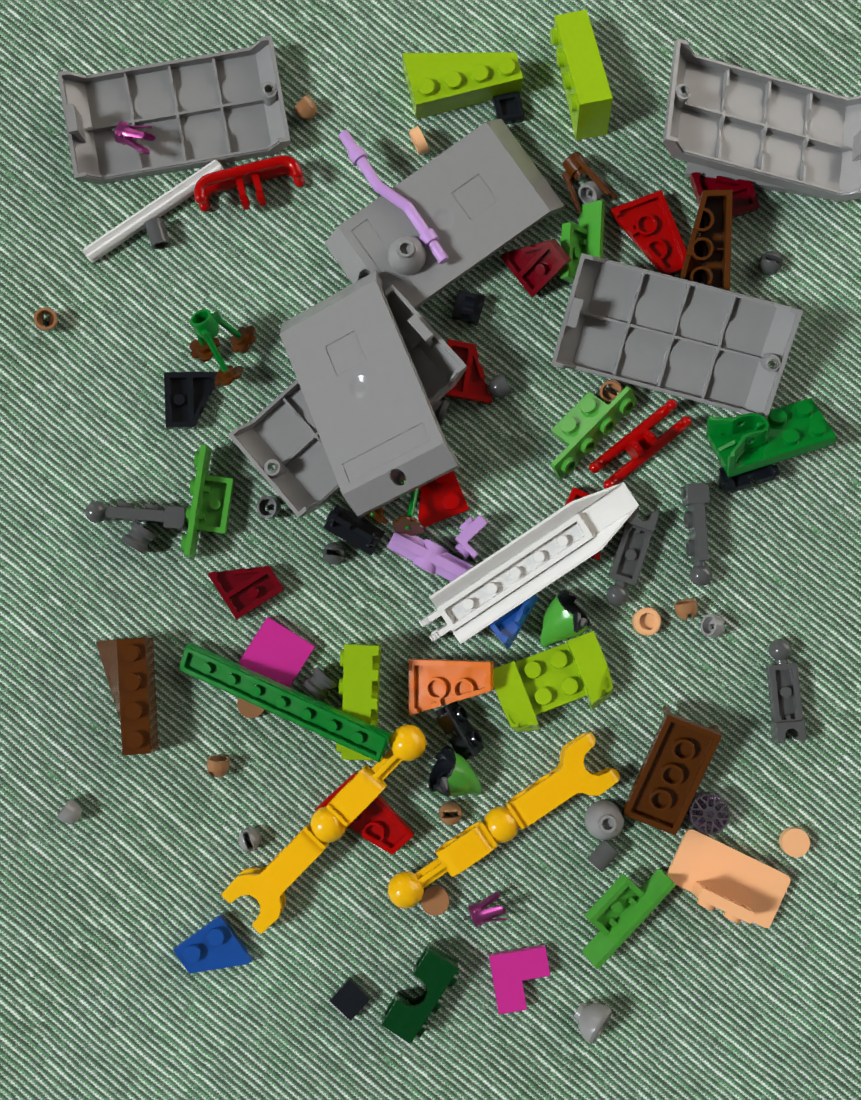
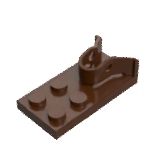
M664 705L662 708L664 718L624 804L622 814L676 836L722 738V734L718 726L713 724L707 727L671 713L670 708Z

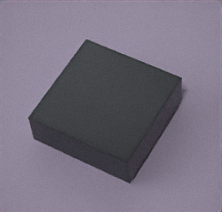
M520 91L493 96L492 101L496 119H502L506 125L524 122L525 115Z
M349 977L333 994L330 1002L351 1021L366 1005L371 996Z

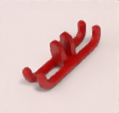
M281 155L208 173L196 182L194 197L195 201L199 203L200 210L207 212L210 209L209 199L212 194L238 188L243 209L248 210L250 209V201L245 185L254 183L258 203H260V206L267 204L261 181L288 175L293 178L295 185L301 188L305 185V179L300 164L293 157Z
M675 399L668 400L589 465L590 472L597 473L623 451H626L632 458L604 481V489L622 482L692 424V419L689 416H684L657 439L650 431V429L677 408L678 403Z

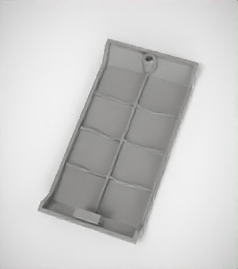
M272 35L261 37L251 47L90 75H82L68 70L57 72L76 181L102 185L200 168L213 160L223 164L274 155L291 144ZM120 121L127 122L130 125L152 126L150 129H134L155 135V140L133 138L134 141L149 149L150 155L142 154L129 145L117 143L115 141V132L112 131V128L116 129Z
M676 39L674 42L663 143L673 158L837 202L861 198V95L847 98L696 55L688 41Z
M496 119L483 123L391 188L412 202L429 229L432 228L439 237V244L449 257L447 262L440 265L430 249L425 248L427 258L425 265L419 272L412 275H402L391 268L388 262V249L391 243L398 237L405 235L419 239L420 234L406 213L383 196H380L340 224L324 244L352 284L377 271L383 281L382 290L384 293L393 284L407 301L417 309L541 220L562 211L565 205L503 120Z
M581 253L551 365L587 372L742 414L756 413L767 419L804 310ZM770 360L776 361L774 367H769L768 363Z
M377 271L372 272L285 321L280 329V337L340 491L358 517H362L461 467L457 457L446 442L382 290L383 281ZM406 477L405 484H402L403 478Z
M392 284L385 291L384 295L430 404L433 406L458 383L468 367ZM297 379L253 420L233 429L228 434L298 518H302L317 510L340 490ZM275 465V469L270 471V468Z

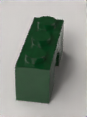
M429 942L413 967V975L422 980L426 985L425 992L419 997L409 998L398 991L383 1013L381 1025L409 1044L412 1043L415 1037L420 1038L428 1025L426 1019L431 1012L436 1013L444 1000L442 994L447 987L451 989L459 977L460 973L457 972L458 961Z

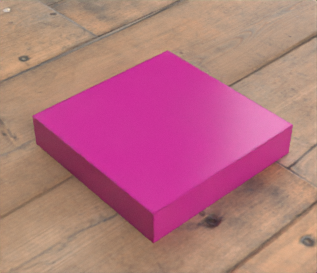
M267 617L238 664L291 687L316 646L270 617Z

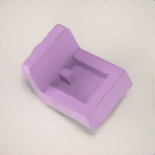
M480 515L476 519L470 516L459 527L462 532L455 538L457 543L455 549L465 559L469 556L473 560L478 557V553L468 542L487 525V522Z

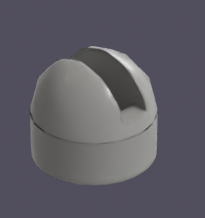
M587 181L580 186L578 196L586 204L599 200L602 196V190L593 181Z
M705 615L701 621L702 634L708 637L721 636L725 632V621L717 615Z
M70 798L56 818L65 824L75 823L81 817V807Z
M254 827L243 829L238 836V844L245 851L257 849L262 841L260 831ZM246 833L249 834V838H250V841H251V843H252V847H249V846H248V843H247V840H246L244 834H246Z

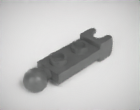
M690 483L681 487L682 507H687L688 512L684 513L685 528H689V539L686 540L687 556H691V562H694V567L690 571L691 581L697 586H705L712 578V572L706 566L709 556L705 505L710 503L709 484Z
M93 501L87 505L85 510L87 518L94 523L110 518L121 521L163 524L164 528L178 531H187L189 524L185 521L186 507L165 506V511H163L160 505L145 504V509L134 508V504L128 502H117V507L106 506L101 501Z
M638 506L624 523L607 577L616 580V583L608 588L606 594L607 600L614 606H621L627 602L629 595L626 589L627 584L631 586H636L650 539L659 517L657 511H653L647 516L646 521H642L638 518Z
M776 639L771 642L768 651L770 656L775 659L776 664L766 665L772 720L770 722L772 740L775 743L783 744L786 741V732L790 729L795 740L805 742L807 736L802 714L797 663H787V658L791 655L792 649L790 644L784 639Z

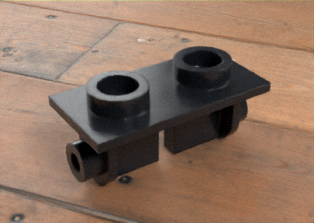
M770 464L729 478L724 468L721 467L719 468V488H723L725 492L735 493L736 491L751 487L750 479H753L758 485L775 480L776 476L780 475V471L777 465L772 466Z
M338 504L334 510L330 511L326 519L327 522L323 527L372 556L385 531Z
M457 701L435 711L438 716L436 720L445 735L452 731H455L457 734L450 738L449 742L455 752L464 757L465 760L472 756L475 757L484 748L480 734L472 728L468 721L466 710Z

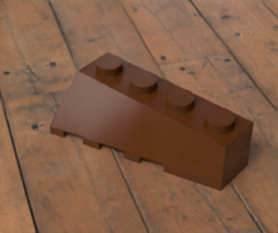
M703 190L701 193L700 204L680 278L730 291L733 190Z
M153 638L97 641L98 651L121 723L122 755L150 754L158 751Z

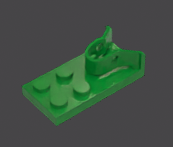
M812 398L770 410L767 419L756 413L742 414L737 417H713L712 415L707 419L706 438L729 478L836 443L837 437Z

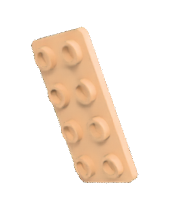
M692 828L686 830L666 873L676 885L692 892L698 898L697 903L711 911L716 907L724 911V917L737 924H740L741 920L749 924L754 922L764 928L771 926L791 881L787 874Z

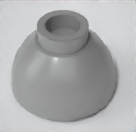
M405 235L398 237L391 243L388 249V262L395 272L402 275H412L419 272L425 265L427 258L426 249L418 238Z
M600 800L593 803L587 809L584 822L587 831L593 837L599 840H611L621 833L624 826V816L621 809L615 803L608 800Z
M582 1002L574 1014V1018L578 1020V1028L585 1041L589 1044L596 1042L607 1026L612 1010L610 1007L599 1003L586 1005Z

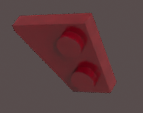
M698 172L691 173L689 177L698 206L703 190H733L732 218L757 211L760 208L752 181L731 180L723 176L709 178L700 176Z
M555 238L508 251L500 256L531 297L537 296L572 261Z
M271 566L215 571L208 574L236 620H239L285 591Z

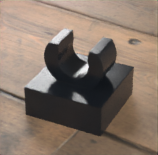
M459 290L452 319L478 326L485 296Z

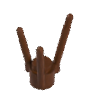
M575 152L564 160L562 166L566 171L561 176L567 183L577 212L581 211V207L572 182L573 179L576 182H580L589 176L607 196L609 195L614 200L617 199V195L591 168L581 152Z

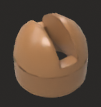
M306 95L296 104L293 111L301 119L311 120L316 115L317 106L314 100L309 95Z
M40 308L34 314V322L38 329L47 332L57 326V316L52 309ZM44 314L49 315L48 327H44Z
M607 380L602 384L600 397L603 401L611 403L617 396L614 392L605 388L606 385L617 390L618 394L623 390L621 384L616 380Z
M695 598L683 599L674 603L675 612L680 619L687 620V614H689L691 619L695 618L698 611Z
M223 755L207 757V770L211 776L222 778L228 773L230 767L229 757Z
M447 801L441 805L439 816L442 822L447 825H454L460 821L462 811L459 804L454 801ZM443 812H458V816L444 817Z

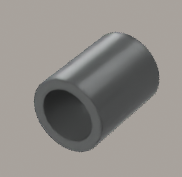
M153 218L145 222L153 249L166 248L171 244L163 218Z
M603 840L587 859L603 872L619 852L606 840Z

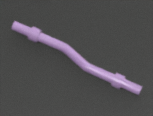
M348 130L342 131L338 137L348 150V157L353 165L360 168L375 192L406 213L420 234V241L425 248L430 249L438 263L441 265L447 262L449 257L439 244V237L432 228L429 229L413 203L382 183L368 162V155L362 146L356 144Z

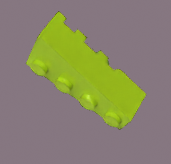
M587 9L554 15V28L550 29L551 45L556 47V62L561 70L562 84L567 98L575 140L607 135L613 97Z
M516 52L402 53L403 71L416 119L492 101L493 96L519 91L521 93L523 76Z
M344 644V650L340 651V667H343V678L339 679V695H343L342 706H338V710L378 727L381 645ZM336 743V752H341V759L375 761Z

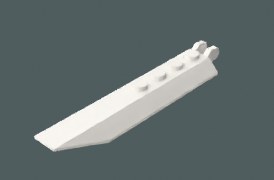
M624 482L571 501L429 596L437 609L419 621L422 627L428 626L435 619L442 616L447 624L431 632L429 635L431 641L437 640L451 630L459 643L462 644L602 550L638 508L639 504Z

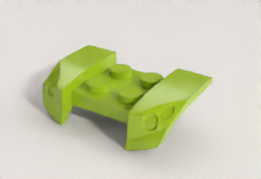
M594 631L570 639L564 644L522 660L513 661L494 668V688L510 726L516 732L539 730L537 715L586 696L592 710L609 698L613 691L609 668Z

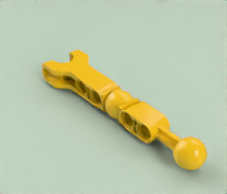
M407 724L395 729L390 738L391 748L385 753L380 763L377 762L372 768L366 764L327 806L321 807L314 812L311 822L266 867L245 868L224 890L221 896L228 903H232L242 895H250L257 899L260 904V914L252 923V927L259 934H262L269 928L284 910L286 903L285 890L327 848L329 843L335 842L343 836L346 827L384 790L387 784L383 780L402 761H413L422 756L426 748V738L419 728Z
M584 732L566 743L560 752L557 767L505 802V806L491 809L486 814L483 822L480 819L440 846L435 851L438 858L416 873L402 871L395 874L388 884L390 901L402 909L416 906L421 901L426 886L447 872L451 877L460 874L497 848L498 845L496 843L511 841L517 835L519 827L522 830L577 793L598 796L615 785L621 777L617 769L605 768L594 774L589 773L585 769L583 763L585 754L596 744L594 734L592 732Z

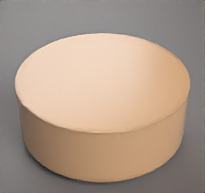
M416 126L409 130L408 133L418 154L423 156L430 152L420 128Z
M641 608L632 617V626L641 635H653L661 627V616L653 608Z
M789 827L780 834L779 845L782 851L789 856L801 857L808 852L810 839L803 830Z

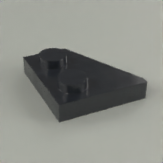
M164 372L166 429H195L215 387L214 377L218 372Z

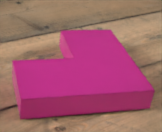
M545 944L489 954L498 1014L527 1010L522 981L550 976Z

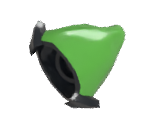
M568 590L559 591V594L549 604L544 614L540 642L543 647H548L555 642L581 635L591 627L590 620L574 602L577 598L569 594Z
M449 745L443 747L434 757L437 761L429 776L428 784L430 791L447 797L464 794L480 795L482 787L470 764L464 757L453 751Z

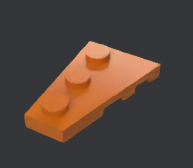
M409 659V716L494 690V661Z

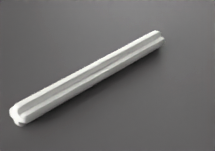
M213 160L83 249L85 256L90 262L97 261L144 229L146 221L160 218L194 195L196 182L208 173L224 170L222 165L217 160Z

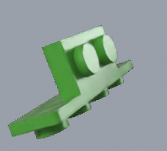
M602 200L580 205L579 225L572 222L562 224L561 247L572 261L560 272V279L573 284L581 253L603 258L605 202Z
M626 386L609 405L591 392H588L551 429L553 436L567 445L563 452L551 463V467L558 478L562 480L567 474L573 472L577 464L595 449L600 440L605 435L610 434L615 425L634 409L637 400L630 387Z
M204 444L200 445V451H196L194 456V467L197 468L196 478H192L190 483V495H193L192 504L187 507L185 521L189 523L187 534H183L181 541V550L184 551V556L189 558H195L199 531L227 535L235 479L208 475L212 449Z
M657 869L640 888L623 873L584 915L589 922L600 930L582 950L583 954L596 969H599L676 886L661 869Z

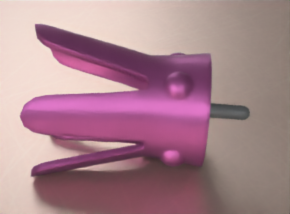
M120 121L116 129L112 128V131L115 132V141L117 143L129 145L142 154L150 155L149 149L134 141L133 138L155 140V135L134 129H150L152 126L130 125L127 122Z
M495 892L479 903L468 905L470 916L465 917L464 920L472 918L475 927L482 926L486 922L508 920V918L490 919L506 913V909L502 906L484 909L500 897V893Z

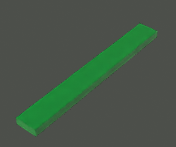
M191 642L186 644L178 670L379 763L383 760L392 735L391 733Z

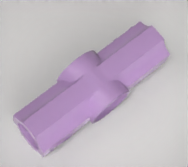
M395 531L387 546L388 549L413 561L412 564L433 575L437 574L451 582L473 566L459 557L448 553L447 549L428 539L423 540L416 535L410 536L407 533L401 534Z

